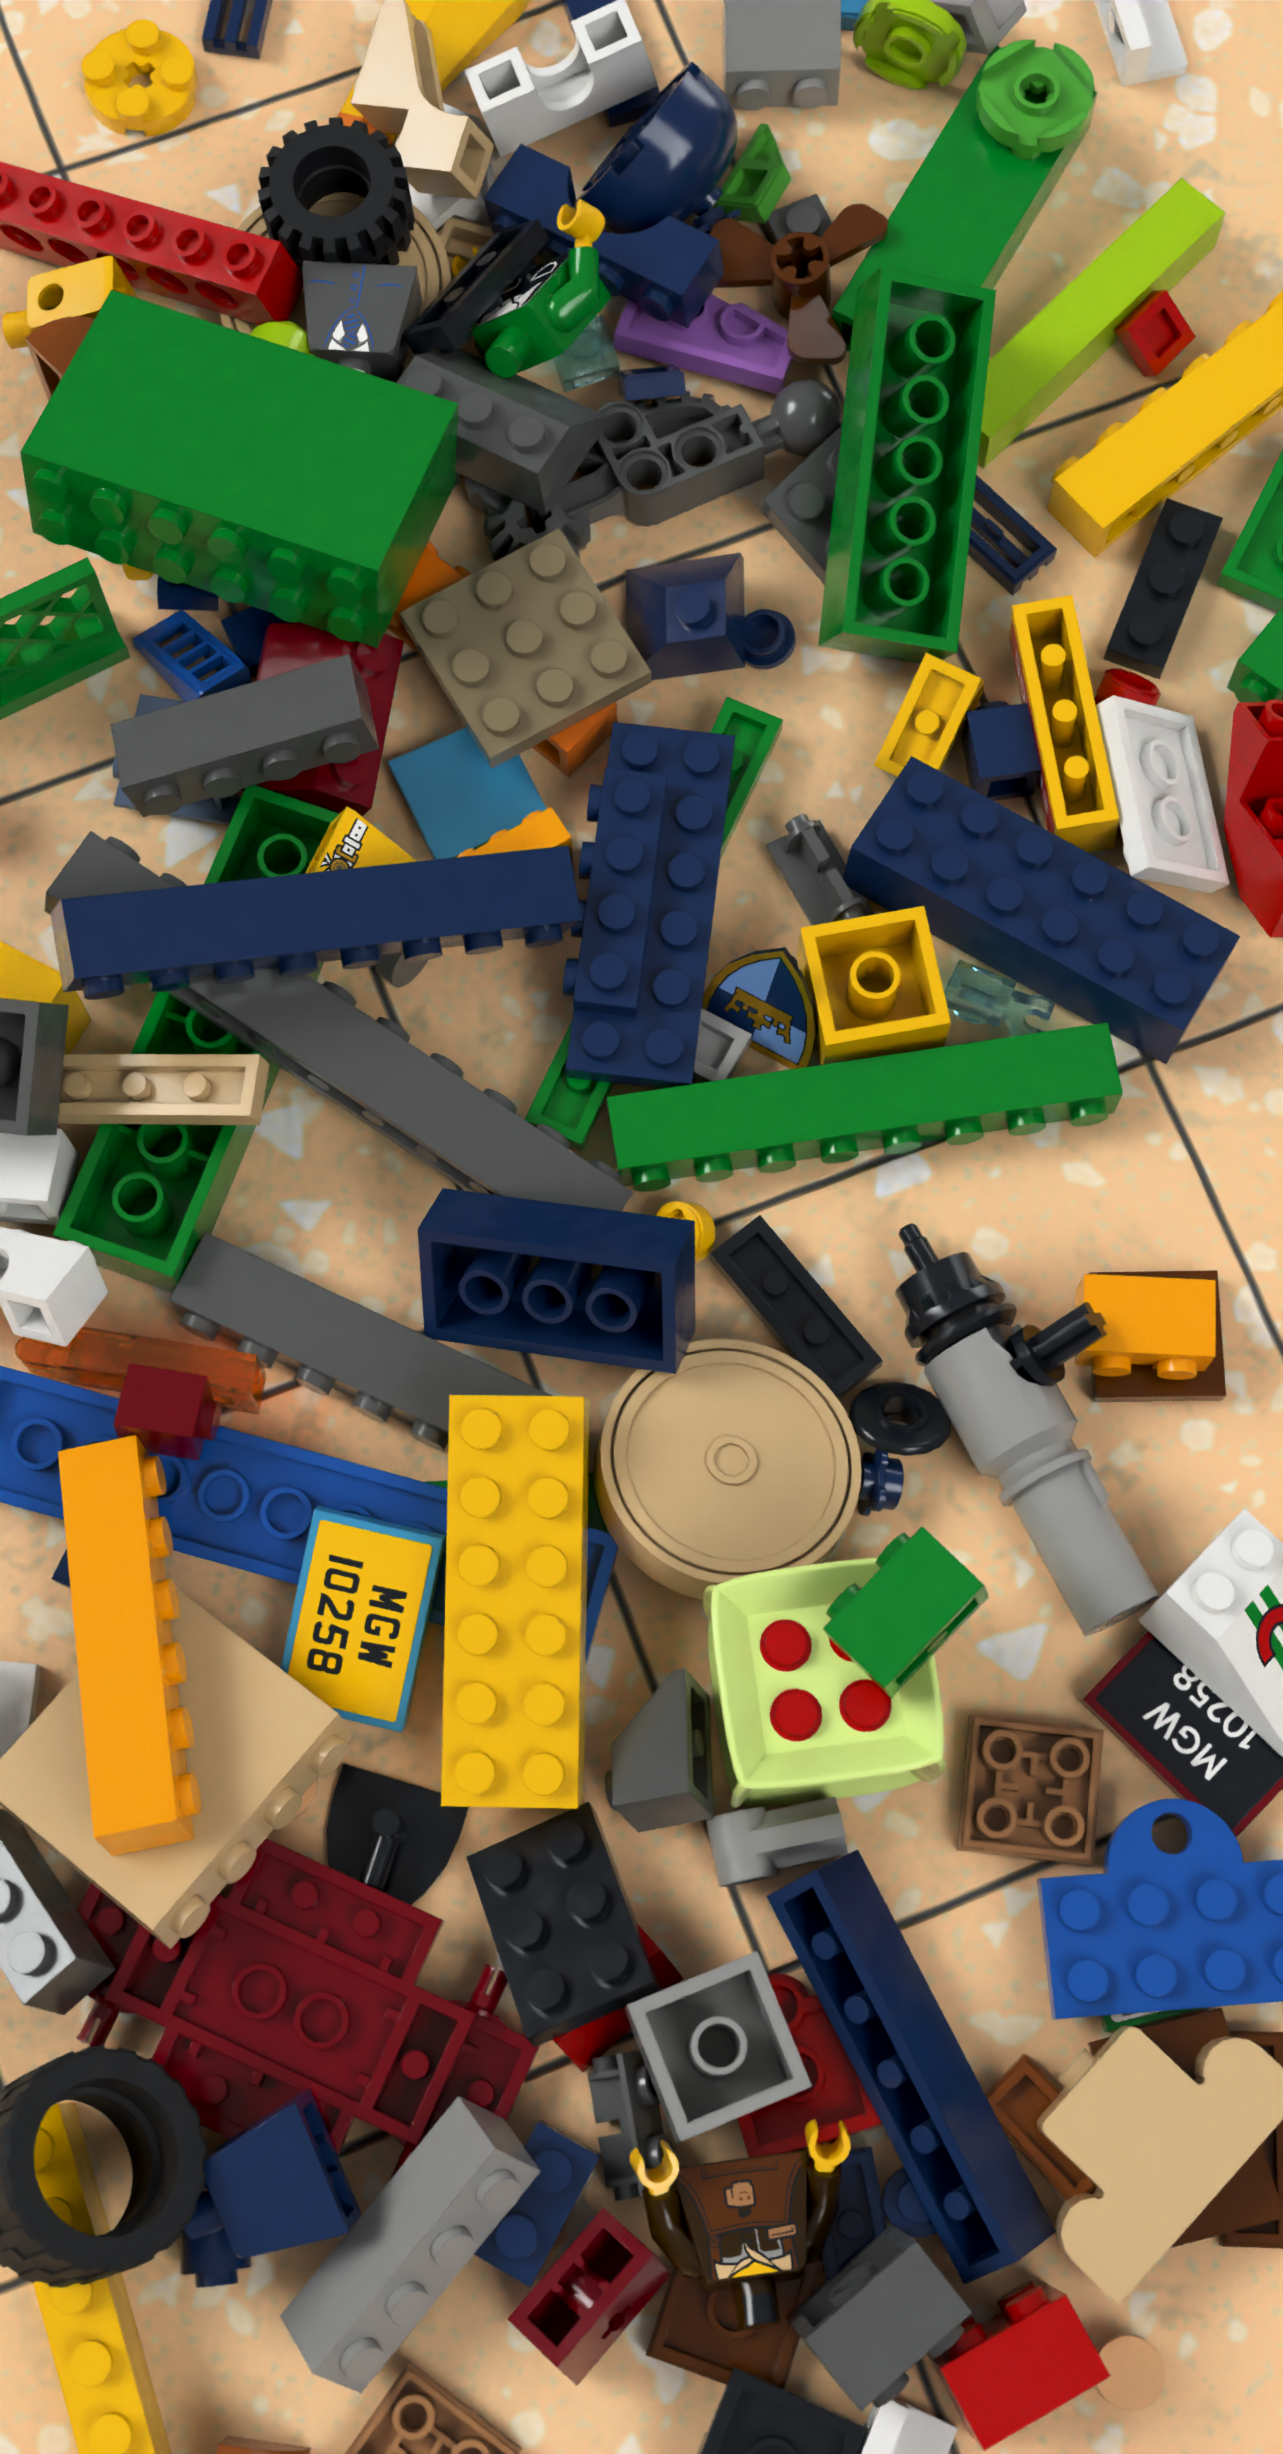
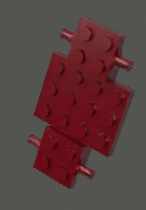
M267 1838L256 1849L257 1854L254 1863L248 1872L234 1883L229 1896L226 1897L218 1894L209 1904V1914L201 1927L191 1936L180 1938L171 1950L96 1886L90 1883L78 1908V1912L116 1970L88 1994L95 2002L76 2039L83 2043H89L91 2047L104 2046L120 2012L136 2013L166 2027L151 2059L164 2067L163 2070L173 2079L177 2078L185 2088L187 2098L198 2111L202 2121L200 2125L230 2139L292 2097L310 2088L337 2155H339L355 2118L390 2133L400 2145L404 2146L390 2177L391 2179L458 2096L498 2115L507 2122L540 2045L534 2047L526 2039V2036L509 2029L494 2014L508 1981L505 1972L499 1970L491 1991L487 1995L486 1992L497 1970L493 1966L484 1964L483 1972L469 2002L465 2000H447L416 1986L445 1922L444 1920Z

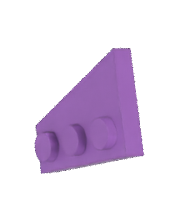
M710 294L688 329L669 319L668 321L656 320L648 315L639 304L628 299L614 332L613 350L773 394H778L784 388L794 361L787 350L788 329L743 303L730 305L713 294Z

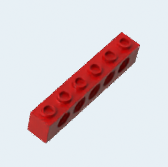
M0 162V248L63 267L113 255L133 288L258 325L267 322L288 321L304 284L302 272L280 241Z

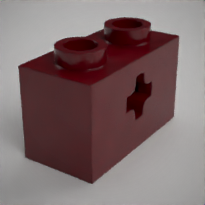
M603 2207L507 2320L553 2365L578 2386L671 2274L643 2243Z

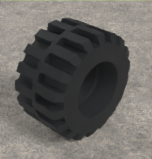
M329 117V125L318 126L317 120L304 123L306 131L297 134L292 129L282 136L284 147L273 146L266 155L269 167H261L258 178L261 187L258 190L259 202L269 238L280 241L301 272L303 261L397 265L400 262L398 251L407 252L411 243L410 230H414V213L406 167H403L402 156L396 146L389 148L387 136L379 130L369 135L366 123L354 120L351 127L344 126L343 119L340 117ZM347 192L365 198L356 209L341 216L326 217L309 211L317 201L334 193Z

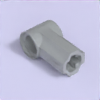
M836 1797L797 1803L789 1807L765 1811V1807L743 1809L713 1816V1819L706 1820L719 1887L739 1885L779 1875L778 1870L843 1857L848 1854L845 1831Z

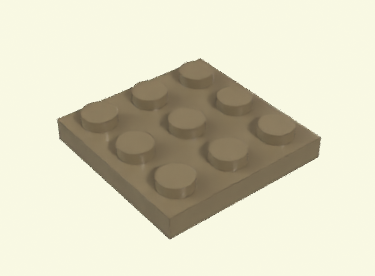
M560 528L400 612L404 628L491 769L652 682L651 670Z

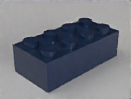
M442 1188L418 1227L425 1336L434 1340L672 1374L677 1373L695 1332V1221Z

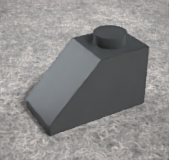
M686 1668L673 1670L612 1743V1770L607 1771L605 1775L606 1796L611 1808L617 1811L637 1832L713 1819L710 1696Z

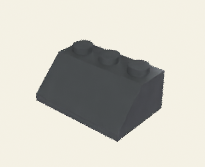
M461 348L447 354H442L438 350L415 355L396 382L458 403L457 473L546 515L608 425L607 416L517 374L510 378H502L495 375L487 367L484 359Z

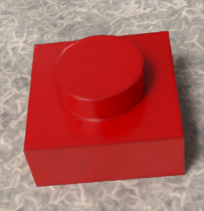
M1167 290L1152 291L1114 329L1143 376H1158L1196 337Z

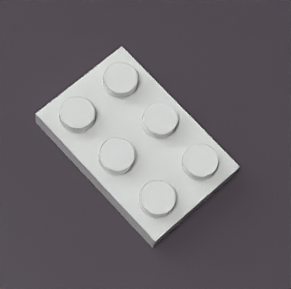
M1115 695L1097 704L1096 710L1124 843L1123 855L1128 864L1130 876L1206 893H1213L1229 885L1193 716Z

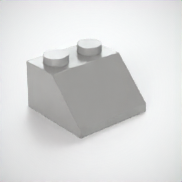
M724 0L722 35L724 93L732 107L759 110L765 107L800 106L806 109H813L820 106L837 105L841 70V0Z

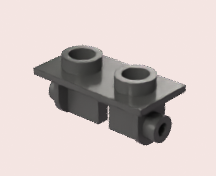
M806 814L798 815L785 825L789 834L766 844L769 854L811 926L875 914L864 896L847 887L843 880L846 864L820 820L810 821Z
M640 2050L593 2058L594 2073L587 2075L595 2121L600 2123L619 2119L621 2133L598 2137L606 2188L613 2187L615 2201L639 2196L642 2198L644 2185L639 2180L630 2163V2153L637 2147L642 2155L646 2169L657 2167L663 2160L664 2152L660 2145V2140H665L674 2152L673 2144L663 2130L659 2106L660 2101Z

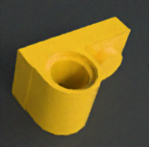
M926 653L873 766L898 777L912 756L941 771L957 735L962 734L967 711H973L977 707L985 686L984 679Z

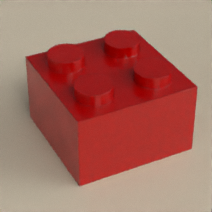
M1029 2281L1016 2287L997 2300L1001 2312L981 2324L980 2322H975L972 2316L965 2318L960 2323L964 2328L961 2337L941 2355L935 2358H931L928 2355L969 2434L984 2451L1111 2377L1067 2295L1049 2284L1044 2287H1036L1034 2281Z

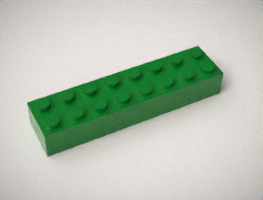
M256 785L246 787L204 884L304 874L330 823L339 813ZM319 962V969L307 975L317 981L324 962ZM166 991L157 992L131 1054H259ZM264 1056L262 1057L269 1063L262 1111L281 1068ZM100 1124L53 1236L58 1240H71L89 1246L91 1253L96 1259L97 1266L173 1292L205 1232L211 1234L256 1125Z

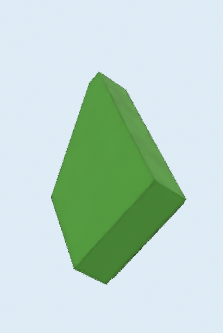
M761 123L722 186V195L713 205V208L723 206L726 214L739 209L742 215L737 218L738 221L766 223L792 180L768 124Z

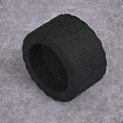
M92 2046L77 2053L71 2051L22 2075L4 2087V2091L0 2094V2265L3 2268L9 2267L18 2273V2277L32 2283L37 2281L47 2283L49 2287L65 2288L77 2283L85 2285L138 2267L154 2259L155 2254L168 2249L180 2237V2231L185 2224L191 2222L198 2208L196 2203L200 2192L204 2191L207 2175L204 2172L207 2146L206 2139H203L200 2128V2122L202 2121L196 2107H193L185 2094L187 2091L177 2078L173 2079L163 2070L164 2067L151 2058L145 2059L136 2055V2051L126 2048L106 2049L105 2046ZM64 2100H73L87 2104L104 2114L119 2130L130 2154L133 2176L130 2199L119 2223L112 2231L103 2235L93 2236L85 2234L62 2221L47 2204L37 2182L34 2168L36 2136L49 2108Z

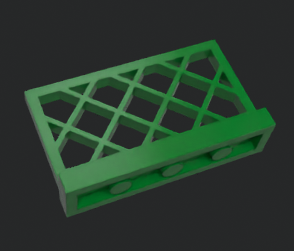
M88 557L0 598V720L131 658L117 630L98 577ZM78 588L70 598L61 597L63 594ZM21 615L15 624H5L6 621ZM45 616H55L51 623L39 625Z

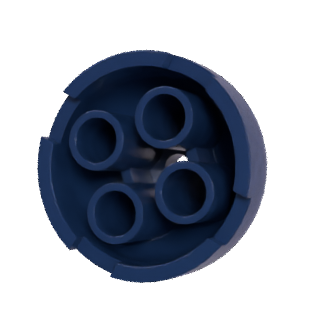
M693 61L688 63L657 95L656 100L658 102L656 104L653 103L633 126H630L582 188L584 192L576 200L582 199L597 208L605 218L604 227L615 234L635 233L648 229L668 216L682 222L692 213L699 217L708 212L723 193L717 186V183L725 174L735 153L738 138L737 120L733 107L725 93Z

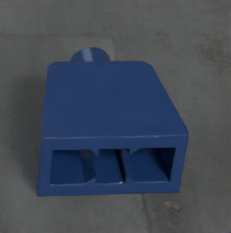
M310 2088L300 2092L218 2146L205 2158L204 2172L207 2174L205 2180L207 2188L200 2192L196 2203L198 2208L191 2222L185 2224L183 2228L188 2237L193 2241L224 2228L231 2247L238 2258L252 2257L339 2237L350 2231L362 2213Z

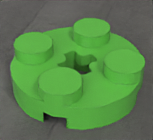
M1020 40L1002 47L986 62L977 90L976 110L986 131L996 141L1010 147L1012 154L1017 158L1033 160L1038 158L1042 152H1052L1061 149L1075 141L1088 126L1093 109L1094 77L1087 63L1080 55L1067 46L1054 43L1052 50L1046 47H1034L1036 40ZM1029 89L1035 95L1044 91L1048 95L1044 103L1035 104L1025 100L1024 91Z

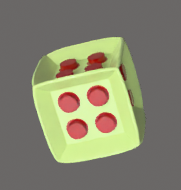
M877 1558L835 1561L758 1572L706 1587L703 1595V1609L709 1619L708 1654L711 1684L723 1764L732 1793L730 1804L733 1808H738L741 1805L758 1807L793 1805L823 1798L836 1797V1799L885 1792L919 1781H935L945 1771L946 1762L943 1757V1712L934 1655L890 1698L823 1630V1627L831 1620L826 1613L833 1601L852 1584L856 1583L862 1588L881 1569L876 1564Z

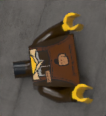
M816 2119L807 2123L805 2137L809 2153L812 2157L808 2163L806 2152L802 2150L679 2167V2162L669 2144L665 2140H660V2145L664 2152L663 2160L657 2167L646 2169L642 2155L637 2147L630 2153V2163L639 2180L644 2185L642 2195L652 2239L682 2276L698 2280L702 2292L733 2289L739 2330H754L781 2324L775 2283L799 2279L806 2270V2264L819 2258L838 2213L842 2173L840 2163L847 2158L851 2148L846 2125L841 2120L838 2126L839 2136L830 2145H821L816 2142L818 2138Z

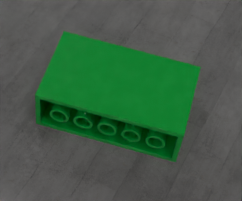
M111 290L20 451L32 531L54 544L70 545L100 555L111 563L127 564L157 574L168 582L175 584L184 583L214 593L227 602H241L271 612L284 621L300 622L330 632L341 640L348 642L357 641L378 648L455 485L458 403Z

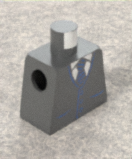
M303 261L302 272L310 353L315 357L391 382L398 381L402 375L409 351V346L402 337V334L418 318L422 305V293L417 267Z

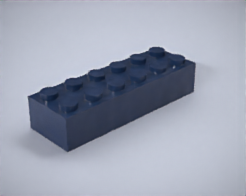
M912 756L851 846L843 875V880L847 887L889 911L924 906L932 935L1092 1024L1108 1022L1110 1034L1164 1064H1167L1240 938L1239 935Z

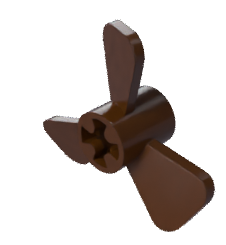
M852 204L840 212L821 238L808 232H794L782 237L773 245L733 218L721 219L713 226L710 232V236L720 240L724 275L715 288L772 286L774 306L781 316L789 320L787 350L790 356L802 364H838L846 356V343L827 309L831 300L830 267L883 240L888 232V220L884 215L866 204Z

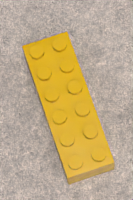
M449 1395L441 1806L578 1809L584 1802L590 1400L584 1396Z

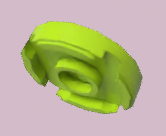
M868 0L860 10L854 24L853 42L857 50L861 46L862 50L867 54L864 62L874 73L899 86L909 89H926L928 82L936 83L939 81L938 87L948 85L959 74L965 59L967 40L962 27L948 11L930 0Z

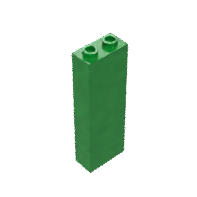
M999 46L994 48L985 59L888 218L887 235L883 240L871 246L833 308L832 318L846 343V351L850 352L857 288L881 266L994 289L1089 130L1097 96L1096 91L1093 93V109L1088 126L1075 141L1056 151L1042 152L1038 158L1033 160L1017 158L1012 154L1010 147L1002 145L986 131L976 110L977 90L982 78L983 69L989 58L1001 49ZM1029 89L1024 91L1025 100L1035 104L1044 103L1048 95L1044 91L1036 95Z

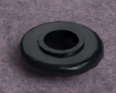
M901 1382L877 1383L863 1389L850 1404L849 1419L855 1433L867 1444L886 1453L904 1456L926 1454L941 1447L950 1436L951 1421L939 1399L931 1392L913 1384ZM892 1421H901L909 1425L896 1424Z

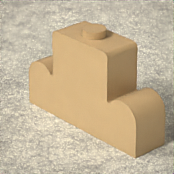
M1121 2026L1094 2056L1084 2048L1057 2078L1065 2088L1039 2116L1037 2128L1096 2186L1094 2194L1087 2192L1074 2195L1062 2205L1056 2216L1055 2223L1057 2241L1066 2256L1118 2306L1121 2305L1283 2120V2067L1263 2048L1252 2041L1228 2036L1212 2039L1201 2048L1195 2059L1194 2074L1196 2078L1193 2080L1140 2029L1131 2026Z

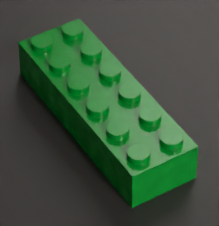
M883 266L857 288L818 646L918 664H921L926 653L941 660L957 653L996 290Z

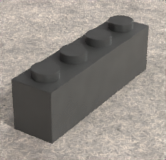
M349 654L111 724L121 789L142 817L171 814L184 805L212 797H229L246 787L270 780H288L297 776L301 771L329 763L350 762L360 754L379 749L367 685Z

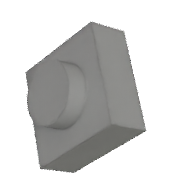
M702 1008L693 1080L703 1083L730 1079L751 1044L752 1034Z

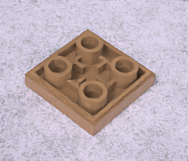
M970 1714L967 1727L957 1851L1093 1866L1104 1730Z
M409 2361L345 2454H520L522 2448Z

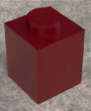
M129 1363L113 1425L118 1438L136 1435L148 1453L199 1461L204 1439L213 1441L216 1437L220 1422L221 1402L214 1401L207 1376Z

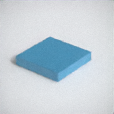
M463 728L388 761L389 770L433 860L456 858L461 852L469 848L477 849L488 843L490 837L496 832L503 829L509 831L521 824L528 814L537 810L541 812L546 810L520 755L518 754L491 769L467 728Z

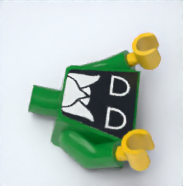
M579 199L577 201V210L568 204L563 205L557 216L558 228L575 238V248L535 266L528 274L511 282L502 292L504 300L501 305L491 313L480 317L471 327L478 353L485 359L486 365L491 372L499 377L510 378L519 372L564 353L612 297L599 278V250L592 246V243L599 238L604 229L605 218L597 208L584 200ZM475 246L472 247L473 257L479 251ZM459 255L453 258L451 264L454 276L468 263Z

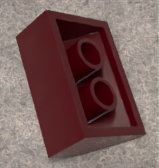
M300 622L270 623L266 629L256 681L349 654L367 685L379 749L360 754L350 762L325 764L301 771L297 776L288 780H270L256 786L339 814L346 807H349L359 815H365L372 808L404 641L384 634L378 648L357 641L348 642L341 640L330 632ZM245 788L241 789L235 795L242 797Z

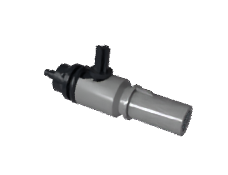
M911 1223L900 1229L899 1236L905 1245L904 1251L917 1272L905 1280L895 1291V1295L907 1315L905 1337L911 1348H921L915 1354V1361L919 1366L925 1367L924 1374L980 1475L999 1480L1004 1489L999 1495L1002 1505H1013L1085 1637L1109 1628L1147 1607L1159 1598V1594L1108 1505L1109 1494L1090 1462L1092 1459L1087 1449L1078 1450L1072 1440L1077 1419L1057 1385L1065 1377L1064 1363L1107 1335L1103 1328L1106 1324L1100 1312L1095 1313L1090 1303L1085 1302L1044 1330H1040L1030 1324L1021 1328L1020 1324L1010 1327L1017 1313L1015 1305L1010 1303L1000 1305L1005 1299V1293L1001 1285L981 1275L969 1253L961 1252L939 1260L927 1237L921 1234L917 1225Z

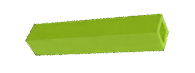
M1181 178L988 361L978 455L979 466L984 469L1119 340L1114 329L1152 291L1167 290L1169 292L1215 248L1225 216V212Z

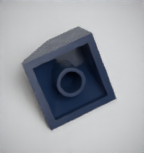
M741 553L626 570V633L651 670L652 680L745 668L744 558Z

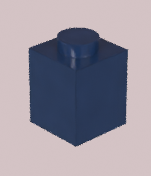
M993 701L982 704L973 711H967L961 741L971 789L993 801L1034 795L1041 768L1028 704L1009 705L1004 701Z

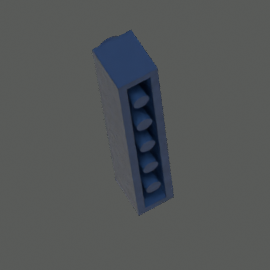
M857 1849L825 1864L768 1895L767 1898L963 2284L965 2285L1019 2261L1053 2235L1056 2230L859 1850Z

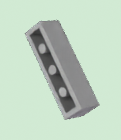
M458 2096L280 2315L312 2374L362 2393L541 2172L503 2118Z

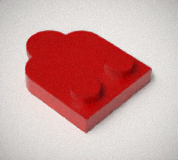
M786 1974L767 1975L812 2087L737 2118L748 2158L808 2149L805 2128L807 2123L813 2119H816L818 2127L816 2142L821 2145L837 2140L840 2133L838 2127L840 2120L846 2125L849 2136L882 2127L883 2125L817 1995L810 1996L805 1986L792 1976Z

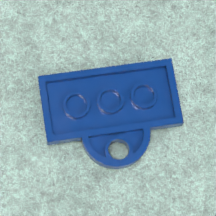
M1162 1799L1150 1802L1128 1814L1113 1831L1105 1851L1104 1873L1037 1879L1052 2020L1283 2002V1860L1244 1863L1239 1843L1229 1826L1216 1813L1205 1806L1184 1799ZM1160 1815L1175 1816L1186 1827L1187 1842L1184 1848L1177 1854L1161 1851L1152 1839V1826Z

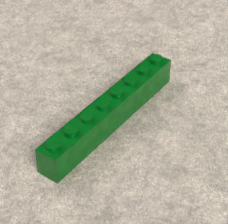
M1108 1022L609 1096L607 1097V1109L616 1171L623 1178L621 1184L623 1186L633 1185L635 1191L649 1192L663 1189L671 1184L672 1179L696 1176V1180L699 1182H716L731 1177L734 1174L733 1170L758 1167L760 1172L776 1173L793 1168L798 1160L821 1157L823 1163H842L858 1157V1151L883 1148L886 1154H902L920 1148L921 1142L946 1138V1143L949 1145H962L980 1140L985 1132L1008 1129V1133L1013 1136L1029 1135L1043 1130L1046 1127V1123L1070 1120L1072 1126L1094 1125L1106 1120L1108 1114L1114 1113L1123 1092Z

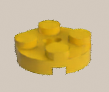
M136 20L130 23L127 29L107 36L82 60L81 70L84 77V89L90 109L103 126L115 133L127 135L125 129L133 131L144 130L145 137L158 136L179 126L194 108L196 102L194 93L197 88L198 77L193 56L179 38L167 31L159 30L158 26L150 20ZM136 76H150L151 85L144 88L140 84H135L132 87L128 86L131 83V79Z

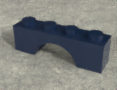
M520 144L483 199L493 234L501 228L539 219L550 238L547 244L538 252V255L546 262L575 248V238L563 232L557 226V216L563 205L568 204L576 209L577 199L570 167ZM671 216L666 217L648 229L635 233L614 234L602 231L599 238L592 243L593 248L599 250V278L612 297L621 295L639 304L654 319L659 321H668L669 319L687 329L724 275L720 240Z

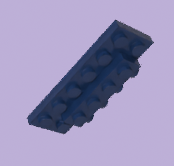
M613 722L603 785L591 784L588 797L587 821L597 822L595 842L583 841L580 855L579 879L590 880L587 900H579L582 921L571 928V937L582 938L579 959L567 958L564 970L563 995L574 997V1011L566 1062V1077L654 1088H669L693 1084L735 735Z

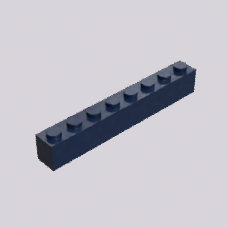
M569 846L61 899L50 914L63 992L83 990L84 998L89 1000L115 997L125 993L124 985L148 982L150 990L153 992L177 990L189 986V978L214 975L216 984L238 983L253 979L255 977L254 970L278 967L279 975L282 977L299 976L317 971L319 969V962L341 960L343 969H359L381 963L380 955L403 953L406 962L425 961L442 956V948L464 946L467 955L485 954L502 949L503 941L524 939L527 948L544 947L562 942V934L582 921Z

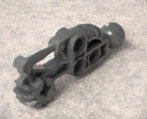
M810 379L792 382L779 391L771 406L770 415L753 422L750 421L742 404L732 408L728 405L721 407L715 402L714 395L707 393L703 394L702 399L690 397L689 391H686V395H680V398L677 399L653 398L652 404L647 406L642 401L634 404L626 401H614L607 403L598 410L599 413L607 416L608 425L577 469L578 471L588 473V475L569 482L547 515L468 477L465 478L469 503L477 509H483L486 515L483 530L484 535L491 541L489 550L493 561L509 555L557 528L561 529L580 559L579 551L586 549V545L591 540V524L616 515H624L636 525L651 526L659 524L764 478L765 455L783 448L786 452L802 457L809 456L842 425L843 410L839 397L827 384ZM618 438L630 439L627 442L622 443L612 442L614 439ZM698 461L709 463L708 465L702 467H695L690 465L691 463ZM644 484L655 486L649 490L636 489V487ZM525 507L529 514L531 527H528Z

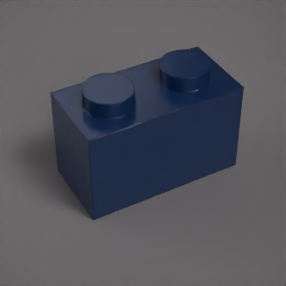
M543 2120L538 2121L524 2147L541 2172L474 2253V2255L530 2288L601 2156L597 2151Z

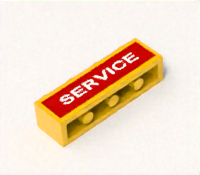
M1068 595L1012 605L1009 643L1022 704H1028L1041 768L1038 786L1047 830L1086 852L1114 848L1119 815L1073 596Z

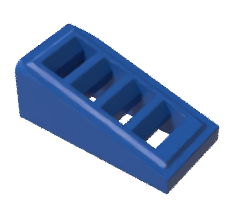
M179 610L132 638L134 647L184 702L251 683L250 670L243 661L184 610ZM179 632L183 634L182 636L165 645L164 647L161 648L159 646V644L163 643L164 641L168 640L169 638L173 637ZM190 644L194 646V648L175 659L172 657L173 654ZM202 657L206 659L189 670L185 668ZM215 669L217 673L201 682L199 678Z

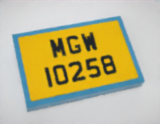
M317 1506L313 1510L281 1669L339 1713L341 1718L402 1733L407 1725L447 1535Z

